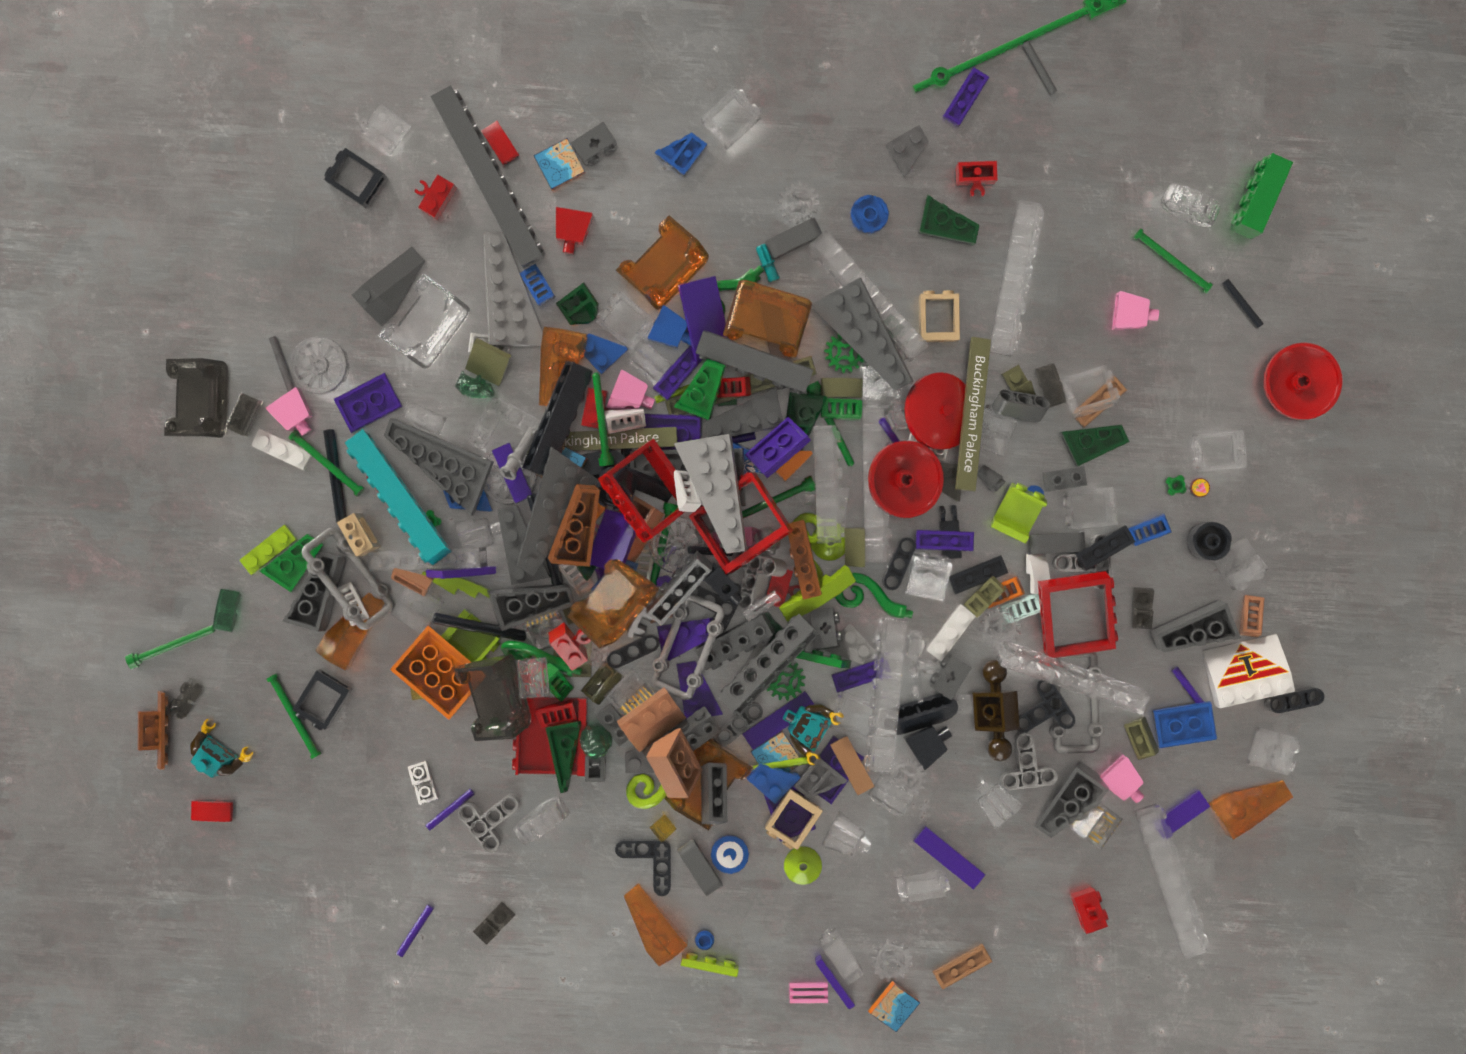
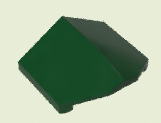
M585 283L579 285L556 303L570 325L589 324L597 318L599 303Z

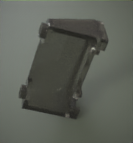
M205 358L166 359V373L171 379H177L176 417L166 420L164 436L223 437L227 430V364L224 361Z
M513 655L492 657L459 665L454 669L458 682L460 684H469L478 718L471 725V732L475 741L514 739L530 726L531 714Z

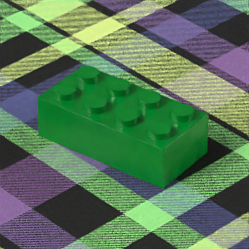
M1271 153L1256 163L1254 178L1249 180L1246 189H1248L1247 194L1239 202L1238 206L1241 208L1238 214L1235 213L1232 218V231L1250 239L1263 233L1292 167V161Z

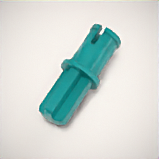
M767 245L757 246L756 250L762 263L760 266L764 268L768 282L780 279L774 265L775 260H772Z

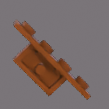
M804 520L789 523L794 530L788 535L791 546L789 552L791 558L794 559V574L799 580L802 598L804 600L821 596L822 592L806 523Z
M158 691V711H138V750H157V768L165 770V765L168 764V754L165 753V746L168 745V735L165 734V727L168 726V715H165V707H168V696H165V693L162 691Z

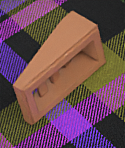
M394 568L391 575L392 580L422 596H426L434 578Z
M1244 596L1240 635L1250 637L1262 635L1263 597ZM1249 603H1256L1259 605L1258 607L1249 606ZM1248 610L1256 611L1257 614H1250L1248 613ZM1248 618L1256 619V622H1250ZM1247 626L1255 627V630L1247 629Z

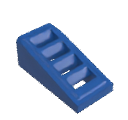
M536 263L520 272V276L538 306L555 297ZM536 271L537 274L528 279L526 278V275ZM538 277L541 279L533 285L529 283ZM542 283L544 284V287L540 288L539 290H533ZM547 289L548 293L538 298L537 295Z
M1165 513L1128 528L1136 541L1134 542L1135 546L1172 533ZM1158 521L1162 522L1164 530H1160ZM1154 523L1157 533H1153L1150 524ZM1143 527H1147L1150 536L1146 537ZM1135 530H1140L1143 539L1139 540Z

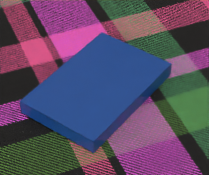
M1211 701L1153 710L1159 748L1217 740Z

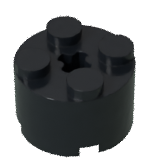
M625 466L615 473L613 477L632 502L637 487V479ZM613 467L601 470L599 477H601L603 474H605ZM598 480L597 488L600 490L598 503L605 508L610 506L613 507L612 510L619 511V508L614 505L611 497L602 488Z
M1217 522L1199 523L1193 527L1187 537L1190 551L1194 556L1202 560H1219L1225 557L1231 548L1232 536L1230 531L1223 524ZM1208 538H1212V540L1210 541L1211 544L1207 543Z

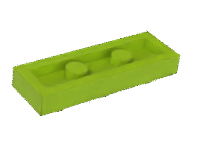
M284 524L239 561L250 575H253L298 539L288 526Z
M689 952L686 955L682 954L681 966L733 977L738 976L739 965H735L736 963L733 961L724 960V962H720L710 956L700 958L697 954Z

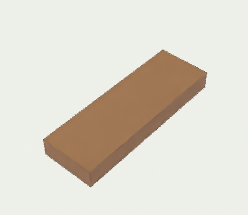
M1113 376L1074 410L1071 415L1085 428L1124 394L1127 389L1116 376Z
M847 735L830 744L857 795L875 787Z
M981 944L932 972L943 990L990 964L992 960L984 945Z

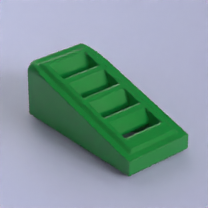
M827 398L821 410V418L860 420L862 418V400ZM828 403L831 404V413H828ZM836 404H839L838 414H836ZM844 405H847L846 414H844Z
M551 663L547 664L537 676L560 702L573 690V686L561 671Z

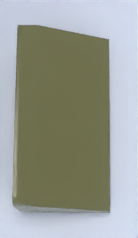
M864 527L845 528L846 566L865 567Z
M604 661L581 691L592 702L600 705L623 675Z
M1145 716L1124 724L1138 760L1155 756L1159 752Z

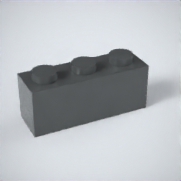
M707 763L701 766L702 824L721 825L728 822L727 763Z

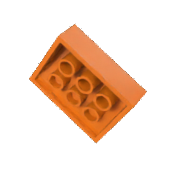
M429 625L390 669L448 720L457 713L487 676Z

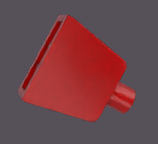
M556 207L557 241L564 242L563 253L574 254L575 244H585L593 221V213Z

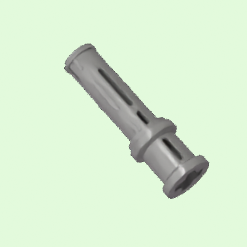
M528 427L514 453L508 455L507 463L500 469V474L506 479L514 480L516 478V472L524 464V457L531 447L537 429L532 433L534 428Z

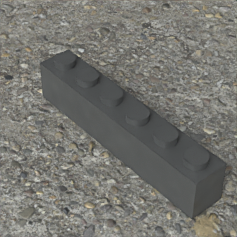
M706 330L703 331L696 350V354H699L700 359L716 360L718 363L726 365L725 368H728L730 365L736 368V372L745 375L747 372L752 373L754 378L764 381L765 378L769 379L773 385L781 388L783 385L791 387L790 391L797 394L806 392L814 370Z

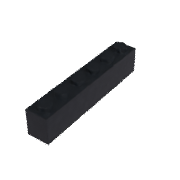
M565 361L522 468L543 476L550 447L562 453L563 443L570 434V426L577 417L579 404L584 400V392L592 380V370L575 362Z

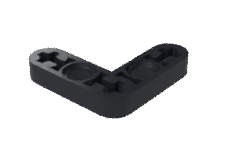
M624 839L616 844L615 853L620 858H653L654 892L658 896H666L670 892L671 846L668 841L663 839ZM635 843V854H631L632 850H626V853L623 854L622 850L618 849L622 844H625L627 848H632V844ZM640 844H646L649 850L647 853L641 854L638 852L637 847ZM660 844H664V847L668 848V850L664 851V858L668 857V860L663 858L656 860V857L660 858V850H657ZM659 863L667 865L668 870L665 873L658 872L656 867ZM656 876H668V879L664 878V886H668V888L664 889V892L657 888V886H660V878L656 879Z

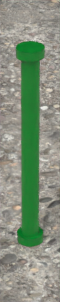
M1140 228L1134 235L1136 240L1140 239L1202 287L1203 292L1207 293L1213 286L1211 282L1205 281L1143 233V229Z
M294 430L289 435V440L295 441L354 491L356 497L363 493L365 489L363 486H358L304 440L297 430Z
M276 673L266 680L273 686L311 754L310 758L313 759L322 753L320 750H317L300 718L292 710L294 707L279 683Z

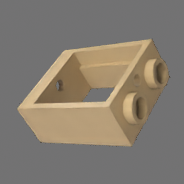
M952 290L942 291V294H935V291H923V294L919 296V342H958L960 340L959 294H954ZM926 300H953V332L926 333Z
M353 513L337 522L356 557L366 556L381 547L363 513Z
M790 788L765 824L766 833L774 839L778 837L783 840L782 844L792 850L794 847L798 850L823 810ZM790 799L813 814L796 841L773 827Z

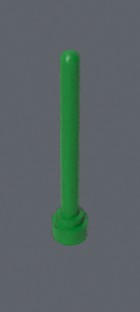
M594 373L592 378L602 452L600 458H598L599 466L614 465V456H612V453H609L600 374Z
M819 381L808 385L806 389L808 394L821 395ZM824 418L847 465L853 466L854 460L834 420Z
M810 475L804 478L802 484L772 498L777 504L803 491L812 492L817 487ZM766 501L743 510V519L768 508L769 506Z
M664 502L662 508L664 510L663 514H665L664 519L674 512L678 505ZM670 525L663 529L660 534L650 586L648 587L649 592L656 590V580L659 577Z
M211 625L144 653L128 654L125 656L126 663L131 670L142 664V661L214 633L216 628Z

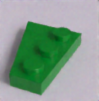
M707 359L674 407L707 420L711 419L726 365Z
M306 534L259 572L289 592H293L307 572L308 563L302 556V548L313 540L314 537ZM319 544L310 551V554L316 558L325 544Z
M804 649L796 657L837 668H850L852 662L851 660L842 659L841 655L831 654L827 656L823 655V651L812 649V652L805 651Z

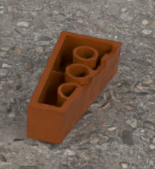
M576 484L548 556L551 564L590 567L600 490L596 486Z

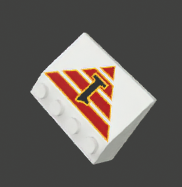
M1277 634L1202 650L1215 707L1224 708L1295 692L1291 671Z

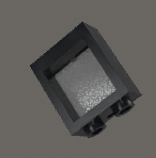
M344 148L343 151H339L336 155L334 165L326 170L324 180L364 208H367L387 176L347 148Z
M316 670L292 710L296 712L295 715L302 720L308 719L313 722L312 726L316 729L326 730L331 726L353 689L323 670Z

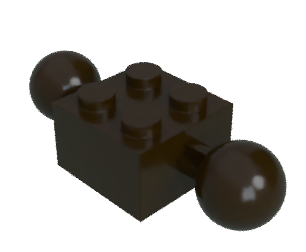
M991 660L984 665L982 670L984 679L990 683V690L972 693L975 731L993 732L994 738L988 744V754L995 761H1005L1012 754V745L1005 738L1004 732L1020 729L1017 691L1001 690V683L1007 676V668L1001 661Z

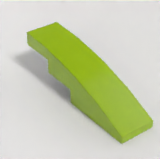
M844 565L831 577L824 575L819 580L821 596L803 600L800 589L779 608L786 621L789 622L792 617L798 614L803 616L830 601L856 580L850 568Z
M462 577L434 578L433 583L453 595H456L461 590L473 598H477L479 593L489 598L487 591L492 590Z

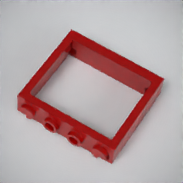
M654 438L643 444L598 478L602 488L607 491L614 505L619 508L625 520L631 525L637 537L643 543L656 536L685 513V511H679V508H677L650 529L613 477L615 473L643 453L677 501L674 471L676 469Z
M747 472L739 477V491L753 482L781 527L731 562L702 519V517L707 515L704 506L701 505L695 512L689 515V518L725 574L734 573L794 531L758 475L754 472Z
M1106 571L1037 581L1043 649L1047 659L1116 649L1118 633L1114 624H1117L1116 613H1113V607L1116 606L1115 597L1112 595V589H1114L1113 577L1111 578ZM1103 585L1107 639L1054 646L1050 592Z

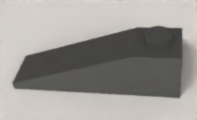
M410 247L352 294L353 298L382 326L396 314L401 301L405 298L409 287L417 277L425 260L413 247Z
M1080 762L1035 827L1052 838L1099 805L1109 790L1108 786L1097 772L1083 762Z

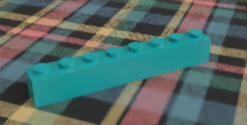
M362 429L345 442L348 447L347 453L352 459L357 460L358 464L356 466L363 474H367L369 477L366 479L373 489L376 487L379 492L377 496L383 503H387L389 506L387 510L393 518L397 517L399 520L398 526L404 533H408L410 536L408 540L411 545L420 550L418 554L425 563L429 562L435 565L451 553L452 550L371 435Z

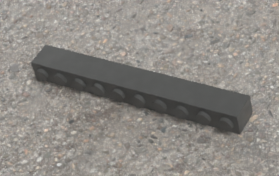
M450 85L430 96L523 269L543 259L541 253L544 250L540 242L535 243L532 237L535 233L531 225L526 226L523 220L526 218L521 208L517 209L514 204L517 199L513 192L507 191L505 185L508 183L503 174H498L496 168L499 166L495 158L489 157L487 152L490 149L485 140L481 141L478 137L481 132L476 123L472 124L469 118L472 116L467 106L462 107L460 101L463 99L458 89L453 90Z

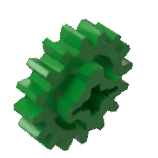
M838 333L837 338L834 336L830 337L832 343L826 342L825 344L829 349L824 350V353L828 354L824 359L831 361L828 366L834 365L835 372L840 368L842 374L845 373L846 369L851 373L853 366L858 369L859 365L857 363L864 362L858 353L855 359L853 356L854 349L849 344H843L840 340L844 339ZM833 346L837 350L836 356L834 358L832 356ZM851 347L847 353L848 357L844 355L838 358L842 352L841 348L846 350ZM847 361L849 365H841L839 362Z
M797 662L794 665L790 663L787 666L793 669V671H783L766 689L767 691H773L772 697L777 694L779 700L785 696L786 700L789 701L790 695L796 698V692L802 693L800 686H805V683L801 682V680L805 679L806 676L800 675L803 669H797ZM782 675H785V677H790L788 679V684H785L784 682L780 683V681L782 680ZM798 677L797 685L793 688V680ZM782 687L787 689L788 692H780L777 689Z

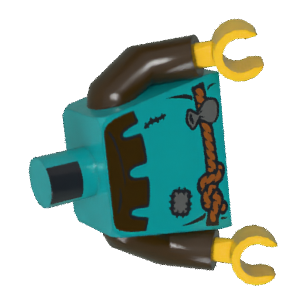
M813 704L806 707L800 706L796 713L787 710L783 716V720L790 723L788 730L794 747L804 757H807L810 765H815L811 761L813 756L820 760V756L811 753V750L815 752L831 723L834 725L841 724V722L836 720V716L844 717L841 712L834 713L833 710L822 704Z
M206 719L201 726L202 731L197 733L190 744V751L193 756L190 762L198 772H204L211 778L230 776L243 765L242 762H249L251 760L253 752L246 755L248 747H244L240 757L237 758L238 756L211 736L206 735L211 733L216 725L214 723L212 727H208L206 723L209 719Z

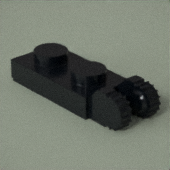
M951 505V521H945L946 510L944 506H940L939 530L960 531L956 505ZM941 550L942 560L962 558L961 551Z

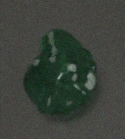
M461 371L455 388L463 396L491 398L495 395L491 383H486V380L481 375L471 378L464 371Z
M598 724L585 726L579 740L584 755L589 756L591 759L605 756L608 750L611 749L613 742L611 733L603 725L600 726Z

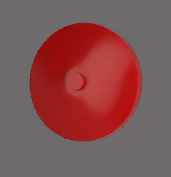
M1312 343L1292 344L1278 351L1269 361L1264 374V390L1271 405L1282 415L1296 420L1313 419L1328 412L1337 402L1342 390V373L1334 356L1323 347Z
M943 372L928 374L917 380L908 392L905 401L907 426L914 438L928 448L943 450L960 444L966 384L958 377Z
M898 441L884 447L873 459L868 474L869 490L875 503L887 514L900 518H913L929 511L938 501L944 483L942 466L937 456L927 446L915 441Z

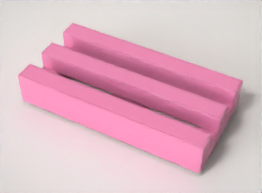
M828 982L789 983V1002L828 1003ZM793 988H824V991H793ZM824 995V997L793 998V996Z

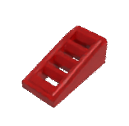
M750 377L722 378L720 394L717 395V398L751 396ZM733 381H735V393H733ZM725 382H727V393H725Z
M572 699L535 710L541 728L578 720ZM568 708L570 715L566 716L565 709ZM557 710H561L563 717L559 718ZM552 711H553L554 716H555V719H553V720H552L551 715H550V712H552ZM542 713H546L548 721H544Z

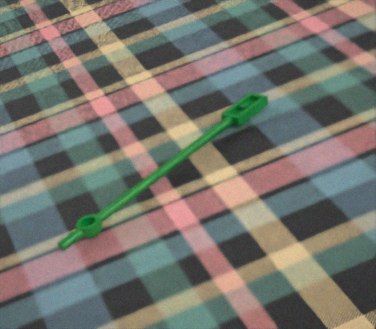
M1084 0V8L948 70L944 67L935 68L930 78L913 85V89L916 93L932 85L942 88L948 84L951 76L1087 14L1091 20L1124 5L1127 1ZM938 74H943V75H944V78H943V79H939V78L937 77V75H938Z

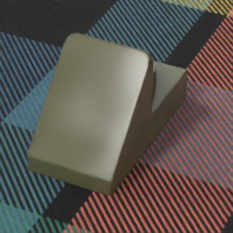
M1019 365L1001 374L1011 391L1036 395L1031 380H1027Z

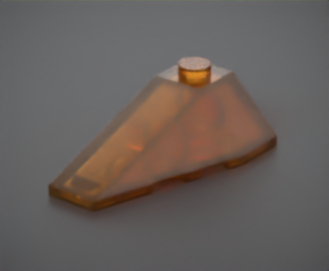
M552 327L543 328L540 354L539 405H548L565 361L578 364L580 359L583 358L588 334Z
M367 593L361 599L370 618L378 613L385 604L382 599L374 598L371 593ZM343 616L323 635L315 651L328 662L343 670H348L371 628L362 630L357 625L352 627L350 622Z
M1281 780L1254 788L1224 793L1209 802V805L1226 835L1234 840L1252 829L1292 799L1293 796L1285 782Z
M639 883L624 895L645 950L658 966L670 961L688 946V940Z

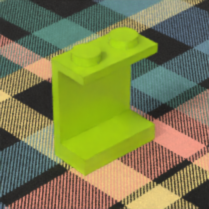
M1011 483L991 521V527L1026 544L1033 524L1043 506L1046 507L1047 499L1040 492L1035 491L1033 493L1027 490L1028 487L1021 483H1017V485Z
M467 608L458 616L482 622ZM448 627L442 634L446 641L473 664L480 667L488 660L486 657L490 651L494 653L501 645L499 643L501 637Z

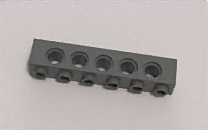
M800 614L792 617L784 630L777 632L775 639L771 643L766 644L762 648L761 653L757 657L752 658L743 671L736 674L735 680L730 685H726L718 697L734 714L739 716L820 633ZM798 632L797 638L792 640L793 633ZM784 646V651L778 654V649ZM771 660L770 666L765 668V662ZM757 673V679L752 682V675ZM743 687V693L738 696V690Z

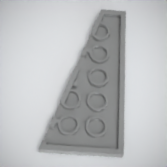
M484 232L489 344L494 347L547 346L504 232Z
M726 434L674 443L725 552L729 554L747 551L732 435Z

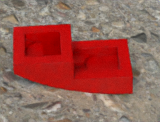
M498 121L481 130L503 165L519 156Z
M191 801V820L232 822L233 802Z

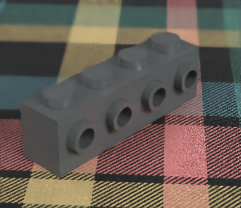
M698 551L694 555L690 554L684 561V566L681 569L677 568L671 576L672 579L668 583L664 582L659 588L660 592L656 596H651L646 603V614L661 626L712 571V562Z
M765 612L716 636L706 661L705 669L712 668V670H715L723 665V661L727 659L732 661L739 657L738 653L744 650L747 653L756 648L755 644L759 642L764 644L773 639L772 635L775 633V630ZM705 643L699 645L695 650L699 658Z
M704 706L662 737L681 728L692 751H694L722 730ZM653 743L641 751L646 759Z

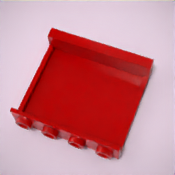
M519 696L517 701H514L513 712H517V719L513 720V732H516V739H513L512 748L513 751H516V758L512 759V770H515V775L556 774L546 727H540L535 712L536 709L560 703L556 697L526 696L523 698ZM566 697L563 701L573 700L578 716L577 721H581L571 775L585 776L588 698ZM568 708L565 709L566 716L570 715ZM557 710L559 718L563 717L561 710ZM553 711L550 712L552 720L555 719ZM542 713L544 721H548L546 713Z

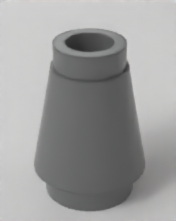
M983 465L978 470L977 474L990 491L997 492L1006 482L1002 475L986 465Z

